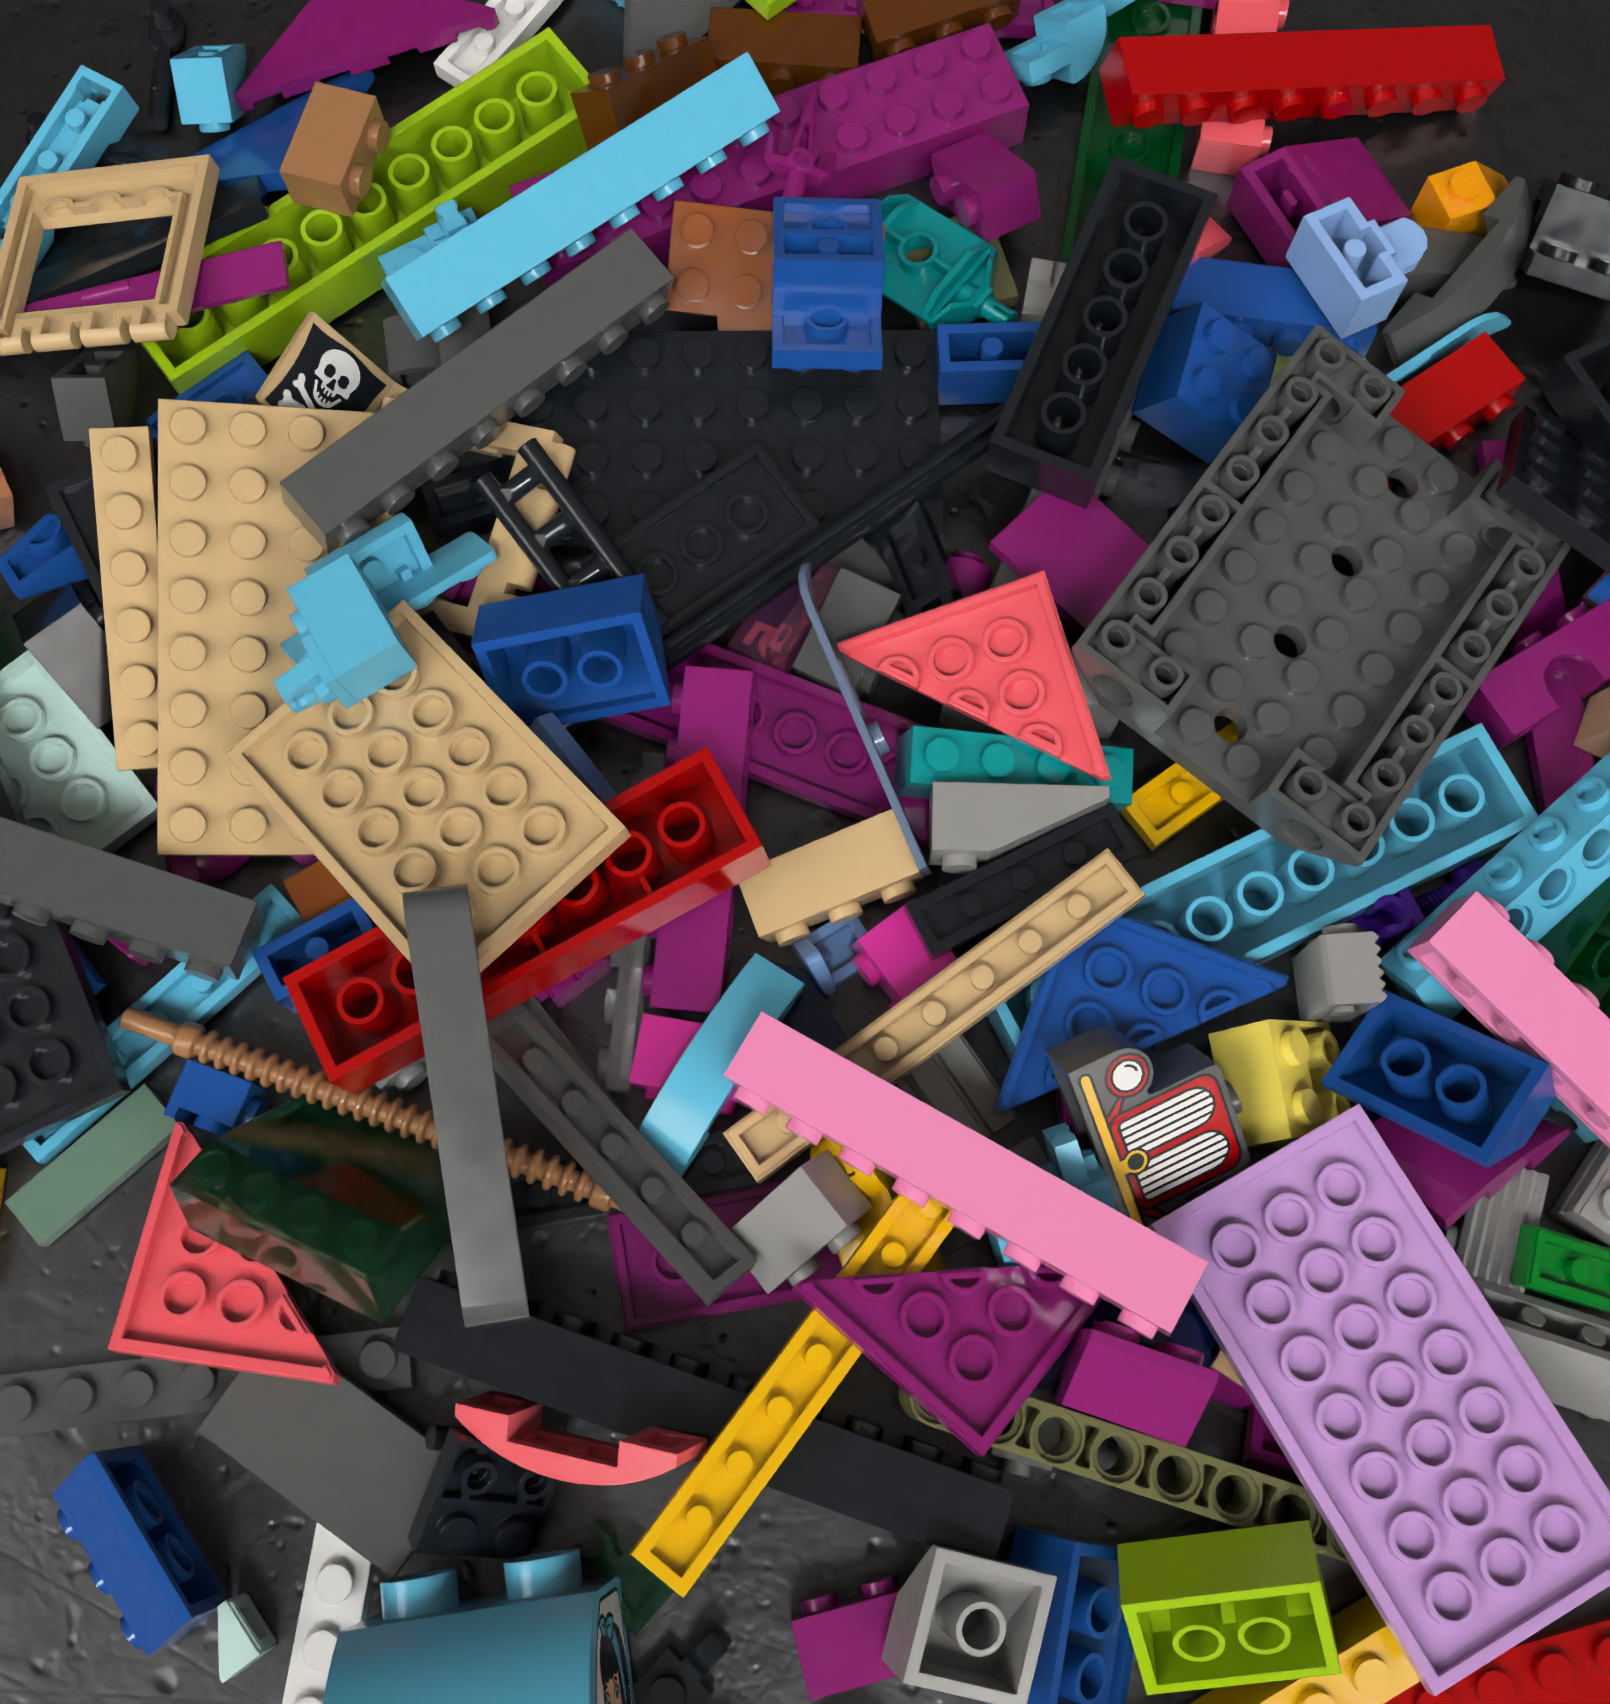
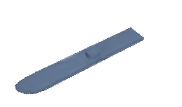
M808 562L801 565L798 575L800 593L806 611L916 865L925 877L932 874V871L882 759V755L891 752L878 721L867 724L865 720L867 715L847 670L838 658L818 610L811 583V564Z

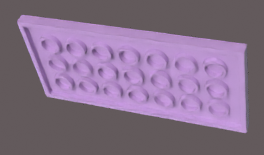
M1360 1104L1348 1109L1147 1226L1150 1230L1209 1262L1190 1297L1427 1693L1437 1696L1610 1586V1492Z

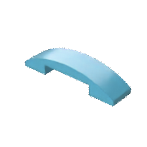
M757 953L753 955L698 1030L638 1129L681 1178L710 1134L708 1130L736 1088L724 1076V1073L761 1011L782 1022L805 986V983Z

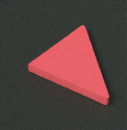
M1044 570L837 642L840 653L852 661L1102 782L1112 779Z
M175 1122L108 1349L121 1354L339 1386L341 1375L193 1130L183 1122Z

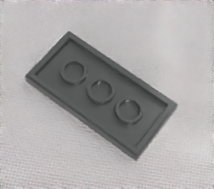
M338 1370L341 1375L339 1386L239 1371L196 1431L390 1578L397 1577L414 1553L407 1537L440 1451L428 1450L425 1445V1433L340 1370Z

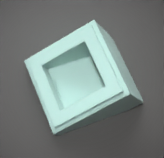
M245 1593L225 1600L218 1606V1654L221 1683L237 1676L277 1646L275 1643L277 1640L249 1595Z

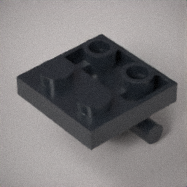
M431 1424L426 1432L425 1445L428 1450L440 1451V1454L407 1537L413 1552L498 1559H514L530 1555L559 1480L537 1474L507 1460L484 1445L465 1427Z

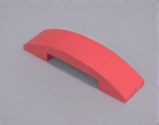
M493 1390L463 1400L455 1405V1417L484 1445L500 1456L537 1474L577 1484L622 1485L650 1479L704 1454L708 1446L707 1438L654 1426L620 1440L619 1444L541 1427L542 1404L520 1396Z

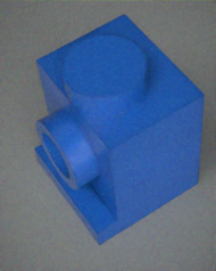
M187 1059L163 1115L226 1138L231 1127L255 1134L262 1126L267 1114L268 1103L264 1100L269 1090L247 1080Z

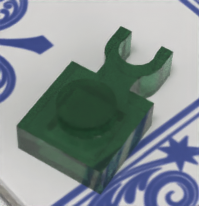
M600 1518L595 1520L589 1527L601 1539L602 1549L598 1555L590 1554L580 1542L573 1545L572 1548H579L581 1565L583 1567L596 1569L603 1578L617 1576L620 1579L623 1624L637 1636L674 1595L675 1591L629 1554L638 1541L632 1543L624 1553L617 1545V1538L613 1530Z

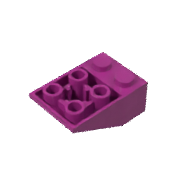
M1358 137L1284 146L1239 169L1227 202V207L1266 264L1292 268L1285 256L1303 216L1347 197L1352 199L1367 222L1375 219L1379 227L1403 217L1411 219L1413 216Z

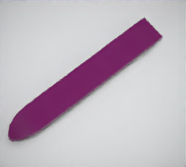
M280 240L201 260L190 313L290 289L284 243ZM161 270L25 305L24 312L155 299Z

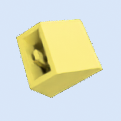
M1267 1019L1208 1034L1213 1062L1220 1067L1224 1079L1232 1085L1240 1099L1242 1112L1237 1114V1118L1248 1149L1286 1146L1351 1108L1349 1099L1324 1088L1321 1083L1340 1054L1337 1040L1330 1031L1329 1022Z

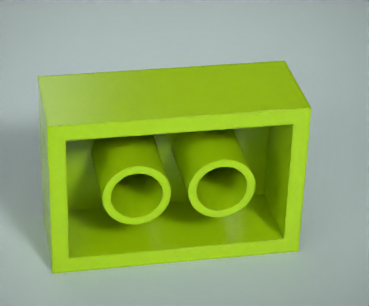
M1309 1520L1117 1544L1121 1608L1147 1695L1342 1674L1331 1612Z

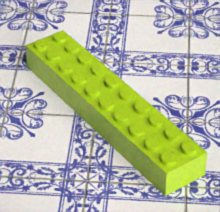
M550 27L546 28L390 128L387 148L383 154L377 155L372 168L370 191L366 198L360 199L353 218L293 203L288 193L268 206V219L212 242L203 249L201 260L281 240L285 247L290 289L190 313L188 325L178 326L173 340L143 342L140 344L179 395L245 350L250 353L260 367H263L284 352L308 312H315L328 324L382 289L380 282L386 277L378 256L425 235L423 228L438 222L434 207L454 198L459 212L471 207L477 219H480L512 199L509 189L510 185L560 169L586 153L588 148L570 93L589 84L587 77L589 73Z

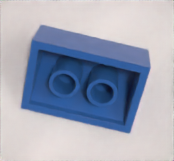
M644 573L479 605L471 646L487 686L528 728L536 717L553 712L562 725L671 705V693L659 618Z
M1383 990L1388 995L1386 999L1369 1010L1321 1081L1324 1088L1360 1104L1485 1168L1491 1167L1524 1147L1556 1098L1549 1063L1387 990Z
M138 1445L92 1452L76 1466L53 1492L52 1495L61 1508L57 1512L61 1527L72 1540L81 1542L92 1561L89 1563L88 1569L93 1582L101 1592L106 1595L111 1594L123 1614L120 1618V1625L125 1637L135 1648L143 1649L147 1657L170 1647L218 1612V1606L225 1600L230 1599Z
M1016 1525L1008 1563L1053 1573L1057 1576L1027 1704H1126L1134 1649L1121 1608L1117 1544L1052 1530Z

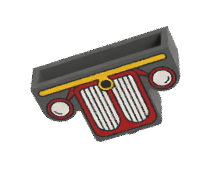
M1100 1026L1046 1050L1082 1150L1091 1149L1096 1160L1109 1177L1118 1212L1147 1227L1192 1201L1193 1199L1188 1194L1245 1167L1250 1162V1154L1237 1118V1114L1242 1112L1240 1099L1232 1085L1224 1079L1220 1067L1191 1043L1182 1044L1150 1060L1123 1033L1113 1027Z

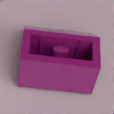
M1094 1320L1092 1329H1079L1070 1342L1053 1402L1186 1447L1217 1385L1220 1372L1201 1366L1204 1354L1171 1342L1164 1344L1155 1341L1153 1349L1139 1345L1140 1333L1134 1329L1106 1320L1103 1322Z

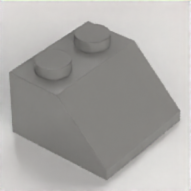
M932 1544L897 1593L881 1660L905 1684L992 1704H1027L1057 1576L1053 1573Z

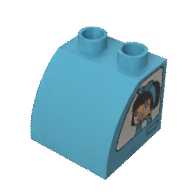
M579 1548L536 1553L504 1561L506 1592L459 1600L456 1568L429 1570L379 1582L382 1612L339 1632L331 1659L323 1704H635L619 1574L583 1580Z

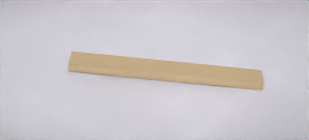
M1107 848L833 1052L894 1085L1141 902L1145 897V893ZM769 1107L765 1116L753 1110L723 1132L728 1142L759 1184L813 1145L785 1128L790 1118L772 1107Z

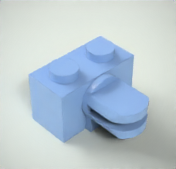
M1347 197L1303 216L1285 257L1334 330L1343 339L1387 319L1408 282L1405 274L1415 270L1427 249V236L1416 222L1404 217L1380 227L1375 219L1367 222L1352 199Z

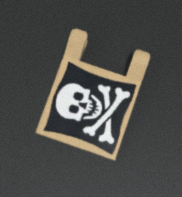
M308 312L255 397L259 405L376 413L383 403L385 396L397 398L408 389L392 380L315 312Z

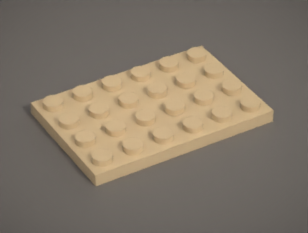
M402 600L388 612V615L418 665L417 668L348 709L338 699L327 704H323L321 701L299 713H295L286 703H283L229 750L226 755L410 963L411 958L402 893L467 883L481 973L621 846L631 834L610 810L442 638Z

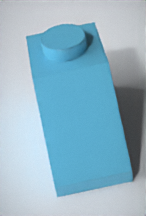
M245 44L196 45L170 58L182 125L199 124L200 132L205 133L223 132L230 130V123L244 115V110L239 108L233 95L246 80L247 53Z

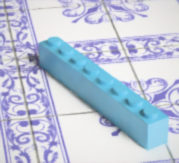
M747 51L390 274L380 282V285L415 339L418 341L429 334L436 343L462 327L457 316L475 305L481 315L506 299L507 295L502 287L520 277L526 286L552 270L547 259L564 249L570 258L596 242L597 240L591 231L608 221L613 230L640 214L635 203L652 193L656 201L659 202L684 186L679 175L696 166L701 175L727 159L722 149L726 145L739 139L744 148L768 133L770 129L765 121L779 113L780 109Z

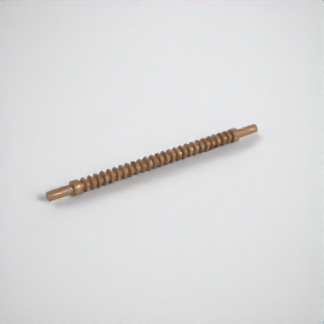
M131 1006L125 1010L121 1017V1028L172 1046V1051L177 1056L189 1060L198 1056L199 1063L203 1065L214 1061V1068L219 1071L229 1066V1072L233 1076H238L245 1072V1079L249 1082L256 1080L258 1077L260 1078L261 1086L265 1088L275 1083L276 1091L279 1093L291 1089V1096L295 1099L305 1094L309 1104H315L318 1100H321L322 1107L325 1110L337 1106L338 1114L341 1116L352 1111L353 1119L358 1122L364 1119V1117H368L369 1125L372 1127H376L380 1122L384 1123L386 1132L391 1133L395 1128H398L402 1138L406 1139L411 1134H414L418 1144L431 1140V1147L434 1150H438L433 1109L421 1113L420 1106L417 1103L406 1108L404 1107V1099L399 1097L394 1102H390L388 1093L382 1092L378 1096H374L372 1087L353 1094L331 1084L323 1069L313 1074L311 1065L304 1064L297 1068V1062L293 1058L283 1063L279 1053H273L267 1057L266 1050L263 1047L251 1051V1045L247 1041L236 1046L234 1037L228 1036L221 1040L218 1031L213 1030L207 1034L204 1026L192 1021H186L181 1025ZM508 1137L505 1139L508 1168L513 1179L518 1178L520 1174L526 1175V1182L530 1185L536 1180H540L544 1190H549L553 1185L558 1187V1194L560 1196H564L568 1191L573 1192L576 1202H580L583 1197L588 1198L589 1206L603 1212L609 1211L611 1207L620 1210L584 1169L583 1171L576 1169L577 1164L574 1160H571L567 1165H563L559 1155H554L551 1159H547L543 1149H539L533 1154L529 1152V1145L527 1143H523L519 1148L513 1146L514 1141L512 1138Z

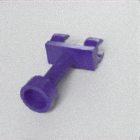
M1477 859L1455 868L1452 872L1450 883L1417 897H1413L1408 887L1394 895L1382 896L1367 909L1366 913L1355 917L1349 923L1357 924L1358 927L1375 932L1380 936L1375 942L1379 947L1390 945L1423 922L1425 917L1429 916L1481 869L1486 862Z

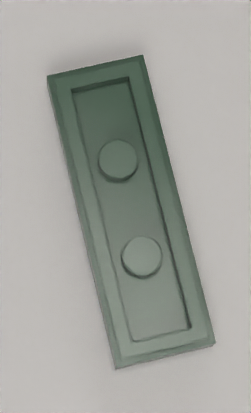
M144 1083L4 1203L39 1246L49 1247L163 1149L170 1141L175 1122L181 1121L163 1115L167 1104L151 1085Z

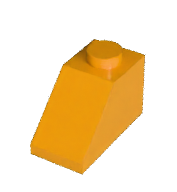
M1476 160L1428 176L1410 210L1413 215L1412 220L1420 227L1487 236L1483 213L1508 186V182L1504 175Z

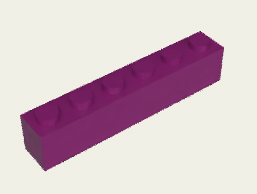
M685 666L684 682H675L673 688L672 714L680 716L678 737H669L666 768L707 746L745 813L758 686L754 672ZM738 884L648 933L649 939H656L654 962L645 963L642 978L643 996H651L649 1007L656 1010L708 1015L714 1009L728 986Z

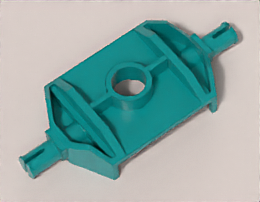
M909 194L888 195L881 201L882 225H886L884 235V297L927 323L929 330H937V324L970 323L975 321L977 317H983L991 323L1016 322L1018 312L994 299L993 288L999 264L996 247ZM927 248L933 252L927 260L921 262H912L906 258L907 254L912 250Z

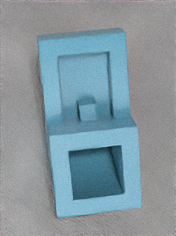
M1064 0L1033 15L1036 36L1004 52L1017 80L1022 81V84L1025 86L1041 85L1052 78L1075 84L1092 69L1101 53L1107 25L1105 3L1092 0Z

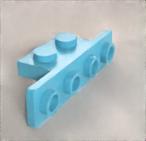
M401 512L306 567L304 571L309 576L348 553L368 578L388 613L402 600L413 610H419L428 606L440 593L459 582L468 581L478 576L485 566L497 559L493 547L472 531L466 532L428 555L412 520ZM299 632L280 644L285 655L295 665L299 663L298 659L307 652L300 640L302 637Z

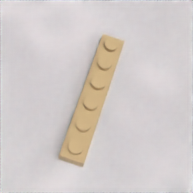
M148 426L89 429L116 767L118 771L158 769V496L152 430Z

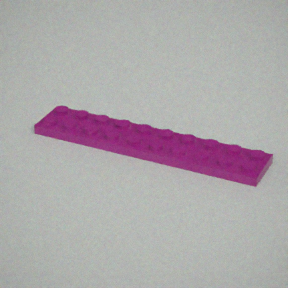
M478 576L450 587L446 590L442 599L468 607ZM536 577L532 592L516 589L514 595L525 597L552 590L545 580ZM454 636L481 670L471 646L472 640ZM708 644L667 673L671 705L601 719L603 722L667 746L669 737H678L680 716L672 714V695L675 682H684L685 666L753 671L758 686L749 779L860 822L892 809L843 694L713 644ZM860 701L867 715L865 719L867 724L877 720L890 747L891 752L882 755V759L894 784L897 740L913 725L927 726ZM899 796L919 844L929 848V799Z

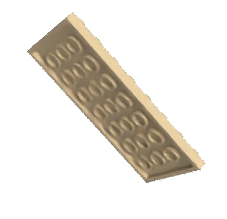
M158 399V856H315L230 760L226 753L285 703L273 681L295 666L285 655L280 644L298 633L289 616L297 611V608L286 589L307 577L304 571L306 567L329 555L284 504L279 482L374 414L373 412ZM387 511L369 524L370 530L391 519L392 515H389ZM340 545L339 547H337L336 549H334L332 552H334V551H336L337 549L341 548L342 545Z

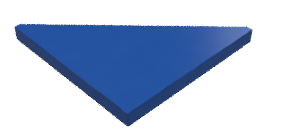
M349 70L325 84L366 94L376 78L372 70L352 76ZM311 91L191 155L210 154L220 168L215 192L254 175H258L267 192L288 190L279 170Z
M1122 915L1042 974L993 1110L1004 1113L1059 1088L1046 1050L1090 1029L1100 1026L1113 1027L1123 1033L1138 1048L1145 1050L1281 989L1287 984L1289 976Z

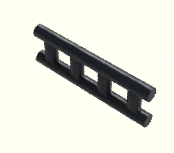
M536 438L528 440L517 450L527 463V466L503 485H500L491 472L486 473L473 484L552 591L597 583L609 574L613 579L638 575ZM542 483L562 511L535 531L515 503ZM576 529L596 557L569 576L549 549ZM651 593L661 629L671 621V618Z

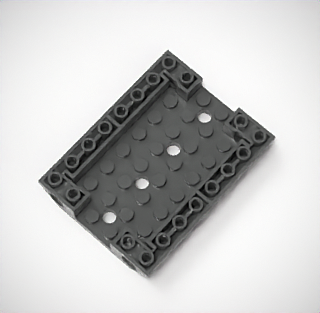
M1317 324L1071 649L1101 706L1284 846L1358 867L1363 864L1572 546L1496 493L1502 467L1500 461L1495 459L1472 478L1389 414L1406 390ZM1387 478H1395L1401 481L1407 489L1408 497L1400 498L1394 495L1388 487ZM1332 554L1342 555L1350 561L1353 567V576H1344L1334 568ZM1275 634L1287 635L1294 641L1297 648L1296 657L1284 656L1277 650L1274 643ZM1216 716L1228 717L1236 724L1239 733L1237 741L1230 742L1219 736L1214 725Z

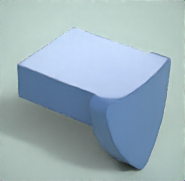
M858 917L838 925H831L828 922L812 932L809 937L801 938L791 944L799 965L802 969L806 970L819 993L826 999L837 993V986L858 974L852 963V959L857 954L851 946L867 933Z

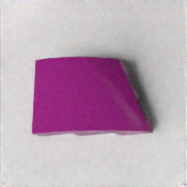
M1383 1116L1373 1123L1435 1222L1445 1230L1453 1225L1481 1197L1485 1196L1490 1200L1525 1166L1530 1170L1535 1168L1570 1135L1569 1127L1542 1118L1524 1147L1491 1167L1485 1168Z

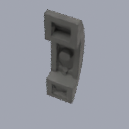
M1515 176L1483 213L1487 236L1435 296L1431 298L1415 292L1382 330L1393 366H1401L1466 322L1480 316L1505 288L1524 256L1533 228L1534 215L1525 178Z

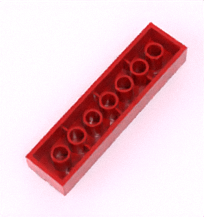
M707 746L603 803L627 828L631 836L480 973L487 1022L772 866L759 838ZM378 926L282 978L331 1084L357 1094L425 1056L412 965Z

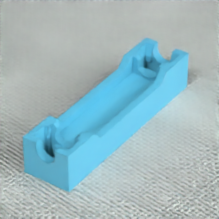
M80 65L0 188V249L19 177L94 168L108 145L121 139L140 109L124 86ZM98 97L106 99L101 104L96 103ZM55 229L44 230L34 271L53 244Z

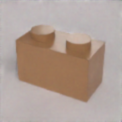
M315 81L279 170L293 203L354 217L360 199L366 198L370 191L372 168L377 155L385 152L389 141V125L387 121H384L376 96Z

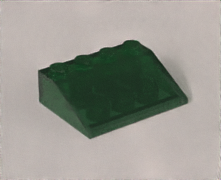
M305 1094L298 1099L292 1098L212 1139L169 1184L190 1229L381 1324L385 1322L451 1238L438 1152L411 1140L404 1139L393 1132L388 1133L382 1127H372L364 1119L358 1122L353 1119V1114L347 1113L341 1116L338 1114L337 1107L335 1106L325 1110L322 1107L321 1100H318L315 1104H309Z

